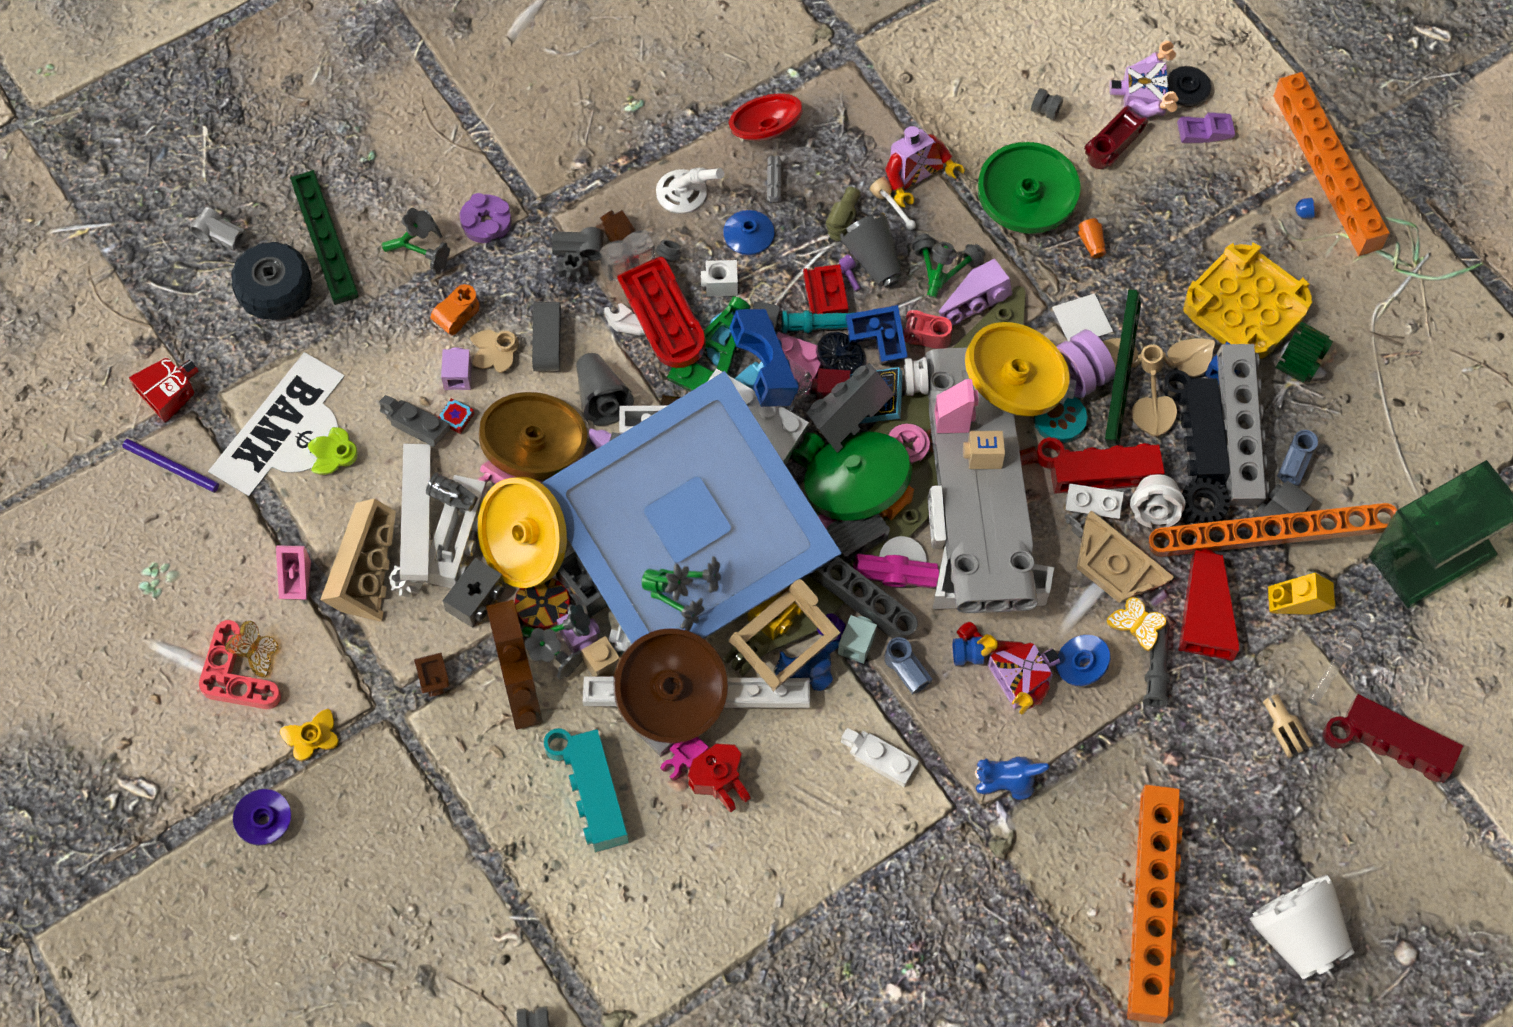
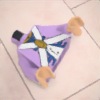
M1164 41L1159 47L1160 53L1155 52L1134 65L1126 67L1123 80L1110 81V95H1124V107L1129 105L1132 107L1133 112L1146 118L1154 115L1164 116L1166 108L1170 112L1176 111L1178 107L1176 102L1179 98L1175 92H1168L1166 62H1163L1164 58L1166 60H1173L1176 57L1172 42Z

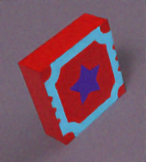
M451 398L438 418L449 423L451 430L461 434L475 413L474 409Z

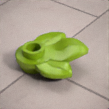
M332 427L328 437L319 436L308 443L309 451L317 457L311 469L315 474H331L339 466H350L357 460V447L349 440V434L342 428Z

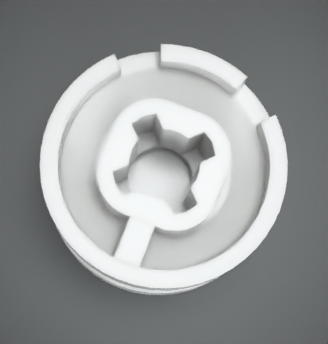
M922 357V359L913 361L911 358L904 359L906 395L912 396L920 391L924 395H928L926 357Z

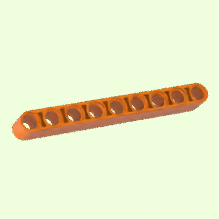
M1380 503L1163 527L1155 529L1150 534L1149 549L1158 557L1194 554L1195 550L1221 551L1385 533L1394 528L1398 521L1399 513L1394 505ZM1381 512L1388 513L1391 516L1392 522L1388 524L1381 523L1377 518V514ZM1358 515L1363 519L1364 523L1360 527H1355L1349 522V517ZM1329 518L1335 522L1336 526L1332 530H1326L1322 527L1321 520ZM1301 521L1307 525L1308 530L1304 533H1298L1293 529V524ZM1272 524L1279 528L1280 533L1276 536H1270L1265 532L1264 528ZM1242 527L1248 528L1252 536L1249 539H1242L1237 535V530ZM1215 530L1220 531L1224 535V539L1221 542H1214L1209 538V533ZM1188 533L1194 535L1197 541L1193 545H1186L1182 542L1181 537ZM1157 537H1165L1169 541V545L1165 548H1158L1154 545L1153 541Z

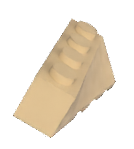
M375 498L355 504L320 599L321 601L343 613L382 621L383 611H381L382 598H385L386 595L384 578L385 571L389 570L390 560L387 559L388 546L392 545L395 510Z

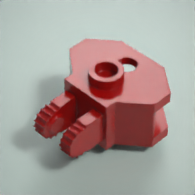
M715 744L693 759L688 773V786L694 794L713 795L716 800L719 798L730 813L736 809V806L727 792L734 788L740 799L745 803L751 799L748 791L740 781L739 769L742 753L736 745Z

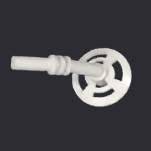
M703 167L693 168L690 171H671L665 174L657 184V200L669 212L676 214L693 212L706 199L707 189L705 182L707 180L723 178L724 171L721 168L706 170ZM674 176L675 179L670 182L669 187L663 188L664 183ZM694 190L699 191L700 193L696 200L689 203L688 198L692 196ZM668 195L671 200L679 202L680 205L669 202L665 197Z

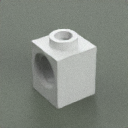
M737 260L706 261V271H701V287H706L707 296H738ZM716 277H722L723 279L717 280V279H714V278H716Z

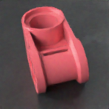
M917 310L907 312V323L903 330L906 343L934 349L947 348L950 345L952 323L948 318L926 314ZM936 332H943L945 334L938 335Z

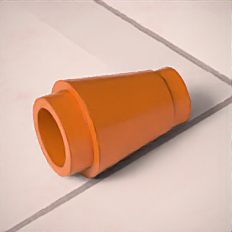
M1096 218L1081 222L1078 225V235L1089 254H1091V257L1096 259L1104 256L1106 250L1102 224Z

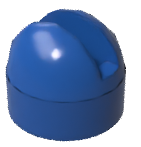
M1304 198L1297 202L1295 209L1299 217L1305 219L1314 218L1313 198Z

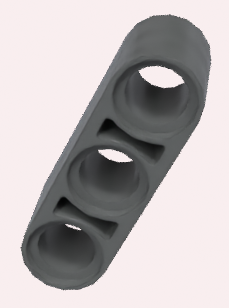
M534 302L533 371H560V302Z

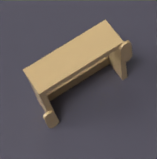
M796 580L788 591L738 633H733L728 641L736 647L761 678L771 687L773 692L835 640L840 633L816 606L818 603L817 596L802 580ZM795 602L824 636L775 676L746 642Z

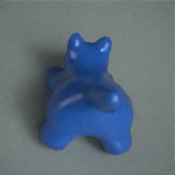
M841 637L826 646L790 678H810V684L814 690L822 691L826 689L833 681L830 654L839 647ZM781 651L780 658L774 668L775 675H778L798 657L789 658Z
M1021 756L1014 757L1008 761H990L987 758L980 760L977 763L978 768L975 771V775L981 783L976 785V791L986 795L999 790H1008L1011 792L1012 797L1017 800L1027 799L1034 793L1035 775L1044 773L1050 766L1048 763L1034 764L1031 759Z

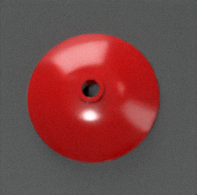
M790 94L764 95L750 100L736 109L729 119V127L735 136L744 140H771L783 135L795 126L803 113L801 101Z

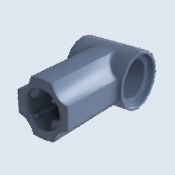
M1301 430L1294 436L1277 475L1283 483L1288 480L1292 484L1299 486L1312 454L1318 445L1315 433L1310 430ZM1298 443H1304L1308 449L1301 448Z
M896 637L889 641L884 655L886 665L894 669L912 695L920 692L933 679L912 652V646L908 640ZM900 650L905 656L897 658L892 655L891 651Z

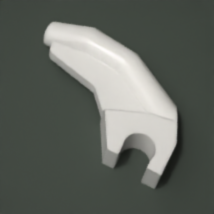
M618 304L619 313L617 314L611 313L609 307L604 308L608 324L617 332L639 336L645 335L635 314L624 304Z

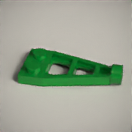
M736 296L732 297L726 309L703 331L706 339L705 349L712 348L720 353L717 369L722 372L725 371L727 375L729 374L737 347L731 334L726 346L711 340V338L720 327L723 326L729 329L734 317L732 312L735 313L736 310L751 308L745 300ZM697 363L682 368L672 367L667 375V380L691 392L706 383L715 370L710 371Z

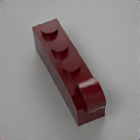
M1359 694L1352 701L1345 717L1336 716L1331 718L1322 732L1325 743L1332 748H1344L1350 741L1360 742L1370 747L1374 753L1382 756L1387 755L1397 760V763L1402 767L1413 768L1423 773L1427 779L1444 783L1451 775L1463 749V745ZM1331 727H1341L1346 732V738L1338 739L1333 736Z

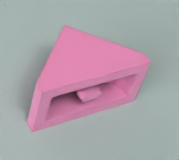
M277 545L276 559L279 599H307L311 560L305 546Z

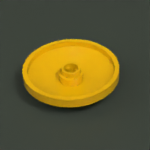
M998 322L987 325L975 334L966 350L965 366L974 387L987 401L1006 412L1021 416L1045 414L1053 410L1060 403L1068 390L1070 376L1062 353L1047 337L1028 326L1012 322Z
M514 477L499 481L485 495L478 515V539L481 551L489 567L501 573L505 583L518 588H528L544 584L557 573L566 552L567 530L559 503L543 484L528 477Z

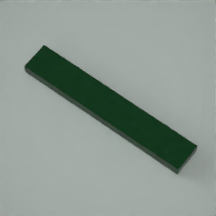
M312 170L290 177L334 305L359 298L315 171Z
M1128 289L1105 435L1109 448L1120 445L1142 304L1138 290Z

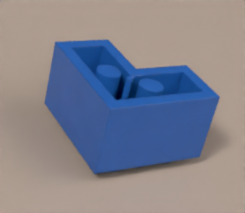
M898 305L846 314L845 320L850 344L876 339L880 365L904 361L908 357Z

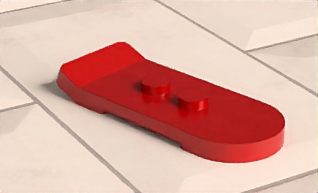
M662 256L657 257L617 276L619 285L658 360L664 365L673 368L687 367L699 360L706 347L705 335L665 258Z

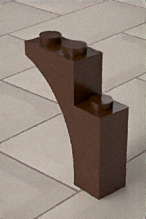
M514 600L488 605L486 608L515 729L518 730L542 724L543 719Z

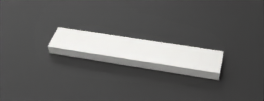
M403 444L400 580L428 581L430 496L426 495V487L430 480L429 444Z

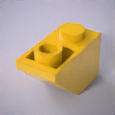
M1312 573L1268 586L1269 612L1275 614L1313 615L1334 609V583L1317 573Z

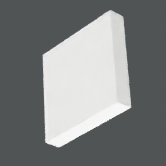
M941 485L932 486L927 497L931 548L942 549L946 541Z

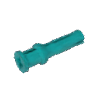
M804 310L803 313H787V311H782V333L787 334L788 331H804V333H809L812 330L847 329L845 316L851 313L817 314L811 313L809 310Z

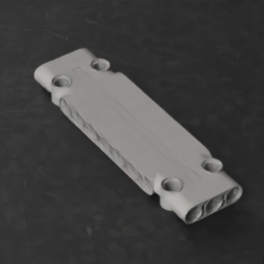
M967 348L930 350L925 355L928 369L929 419L938 486L942 485L946 533L945 546L947 559L951 560V581L954 584L957 610L961 613L1031 610L1038 605L1033 574V542L1014 414L994 406L978 392V406H975L976 419L975 422H971L969 432L1003 431L1005 456L1002 469H969L968 458H963V443L968 442L969 433H937L934 413L937 395L969 379L965 366Z

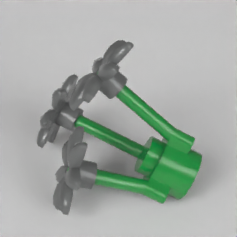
M712 556L711 563H708V569H704L703 572L689 571L688 566H684L681 570L677 563H675L673 571L649 568L643 574L642 588L645 591L651 592V598L661 600L680 611L681 615L686 618L680 628L690 631L693 623L697 624L699 622L698 615L704 611L702 606L703 599L700 598L697 602L692 601L690 607L687 605L684 607L675 601L679 599L680 594L688 596V589L685 585L691 584L693 582L692 578H703V580L710 582L709 593L717 592L719 589L718 581L721 579V575L718 573L720 563L717 562L715 556ZM663 592H673V600L663 595Z

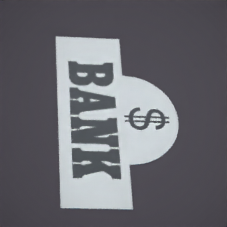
M304 352L208 472L249 496L271 467L284 472H300L312 468L317 457L309 451L308 443L319 436L328 437L330 429L338 427L334 414L323 402L345 375Z

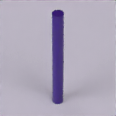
M126 439L122 445L124 449L213 493L219 488V483L130 439Z

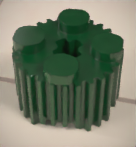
M1301 321L1297 328L1301 334L1294 333L1281 357L1285 359V362L1279 360L1275 368L1303 383L1304 381L1310 383L1320 366V363L1316 362L1318 358L1323 360L1333 341L1329 339V335Z

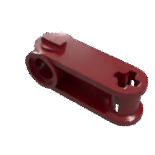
M1126 105L1085 145L1084 149L1085 154L1088 156V163L1093 168L1100 170L1111 167L1126 148L1143 132L1149 119L1140 117L1132 111V107Z

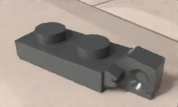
M387 395L379 401L380 412L387 416L386 418L391 421L392 426L432 447H435L450 431L449 423L403 400L398 402L395 398Z

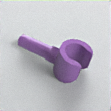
M846 255L840 260L839 264L842 274L846 275L856 292L861 289L851 271L856 266V263L850 255Z

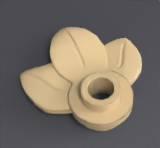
M483 330L470 337V340L479 350L473 359L472 365L478 369H489L494 366L498 373L508 370L513 364V354L519 347L517 336L510 331L496 333L492 330ZM504 343H509V344H510L509 346H506V347H503V346H502Z

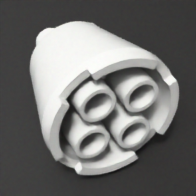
M1328 875L1306 882L1301 885L1302 888H1297L1286 895L1283 894L1255 911L1253 917L1250 918L1255 929L1302 979L1316 972L1322 974L1334 967L1332 961L1337 958L1339 961L1355 953L1350 942L1335 887Z

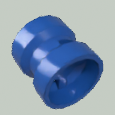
M972 637L967 642L963 638H953L952 648L955 666H963L967 661L972 662L974 665L984 664V656L981 654L984 646L977 644V641L982 637Z

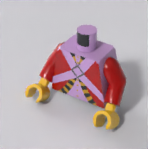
M914 126L906 128L904 131L905 137L892 144L891 156L885 168L892 190H896L897 194L894 196V201L899 207H905L904 198L907 204L914 203L913 195L904 192V190L942 169L944 163L946 164L945 172L949 177L956 179V176L953 174L955 167L960 173H964V167L952 161L951 158L953 156L939 138L933 134H926L922 129Z
M989 634L984 635L977 641V644L985 646V649L981 651L982 656L992 653L989 658L988 667L1014 710L1021 706L1022 709L1019 713L1023 715L1028 709L1042 704L1050 690L1052 672L1049 668L1060 663L1058 654L1053 648L1040 654L1036 646L1031 642L1024 644L1017 641L996 640Z

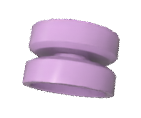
M1084 329L1072 336L1070 341H1064L1056 346L1067 363L1071 380H1076L1075 397H1085L1093 392L1096 386L1100 387L1114 379L1115 364L1105 344L1092 331Z

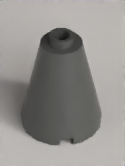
M881 212L879 213V218L874 219L872 215H869L846 228L848 234H840V239L878 286L884 285L885 288H888L899 282L898 278L902 273L886 213Z
M584 354L576 364L581 410L584 419L587 422L588 420L592 421L596 426H605L618 422L620 406H633V395L599 354Z

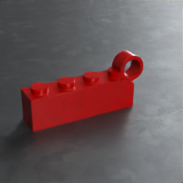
M1049 437L1040 441L1036 452L1037 462L1042 467L1051 469L1054 494L1068 493L1069 484L1106 490L1138 487L1139 483L1147 476L1165 474L1160 445H1151L1149 443H1142L1134 447L1116 445L1109 449L1090 447L1083 451L1071 452V450H1064L1061 441ZM1051 448L1058 453V456L1054 458L1046 457L1042 450Z

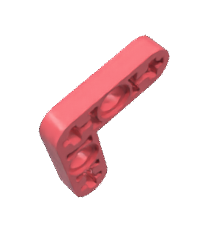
M232 620L220 622L215 628L200 676L199 687L206 698L261 709L276 707L281 700V693L275 683L232 674L238 654L234 652H237L240 645L234 644V640L237 638V641L241 643L238 636L241 639L242 632L238 624ZM229 629H232L234 635H229L227 640L228 647L224 646L226 639L223 633H228ZM231 643L233 646L237 647V651L232 650V647L230 646ZM218 654H227L228 660L224 665L217 666L213 663L215 656ZM216 680L218 685L222 686H215L213 687L212 691H210L207 684H212L213 681ZM236 685H247V692L243 696H234L233 689ZM254 687L257 693L266 694L268 690H271L273 697L268 696L267 700H264L262 695L254 693Z

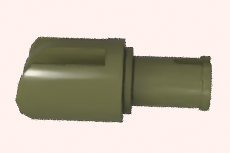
M855 187L846 188L841 202H836L833 205L826 220L828 235L834 241H841L840 234L846 235L848 233L846 228L852 225L856 218L855 206L861 196V192Z

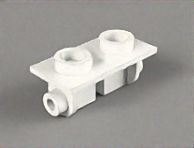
M1069 484L1065 510L1085 514L1093 511L1098 516L1120 519L1124 492Z

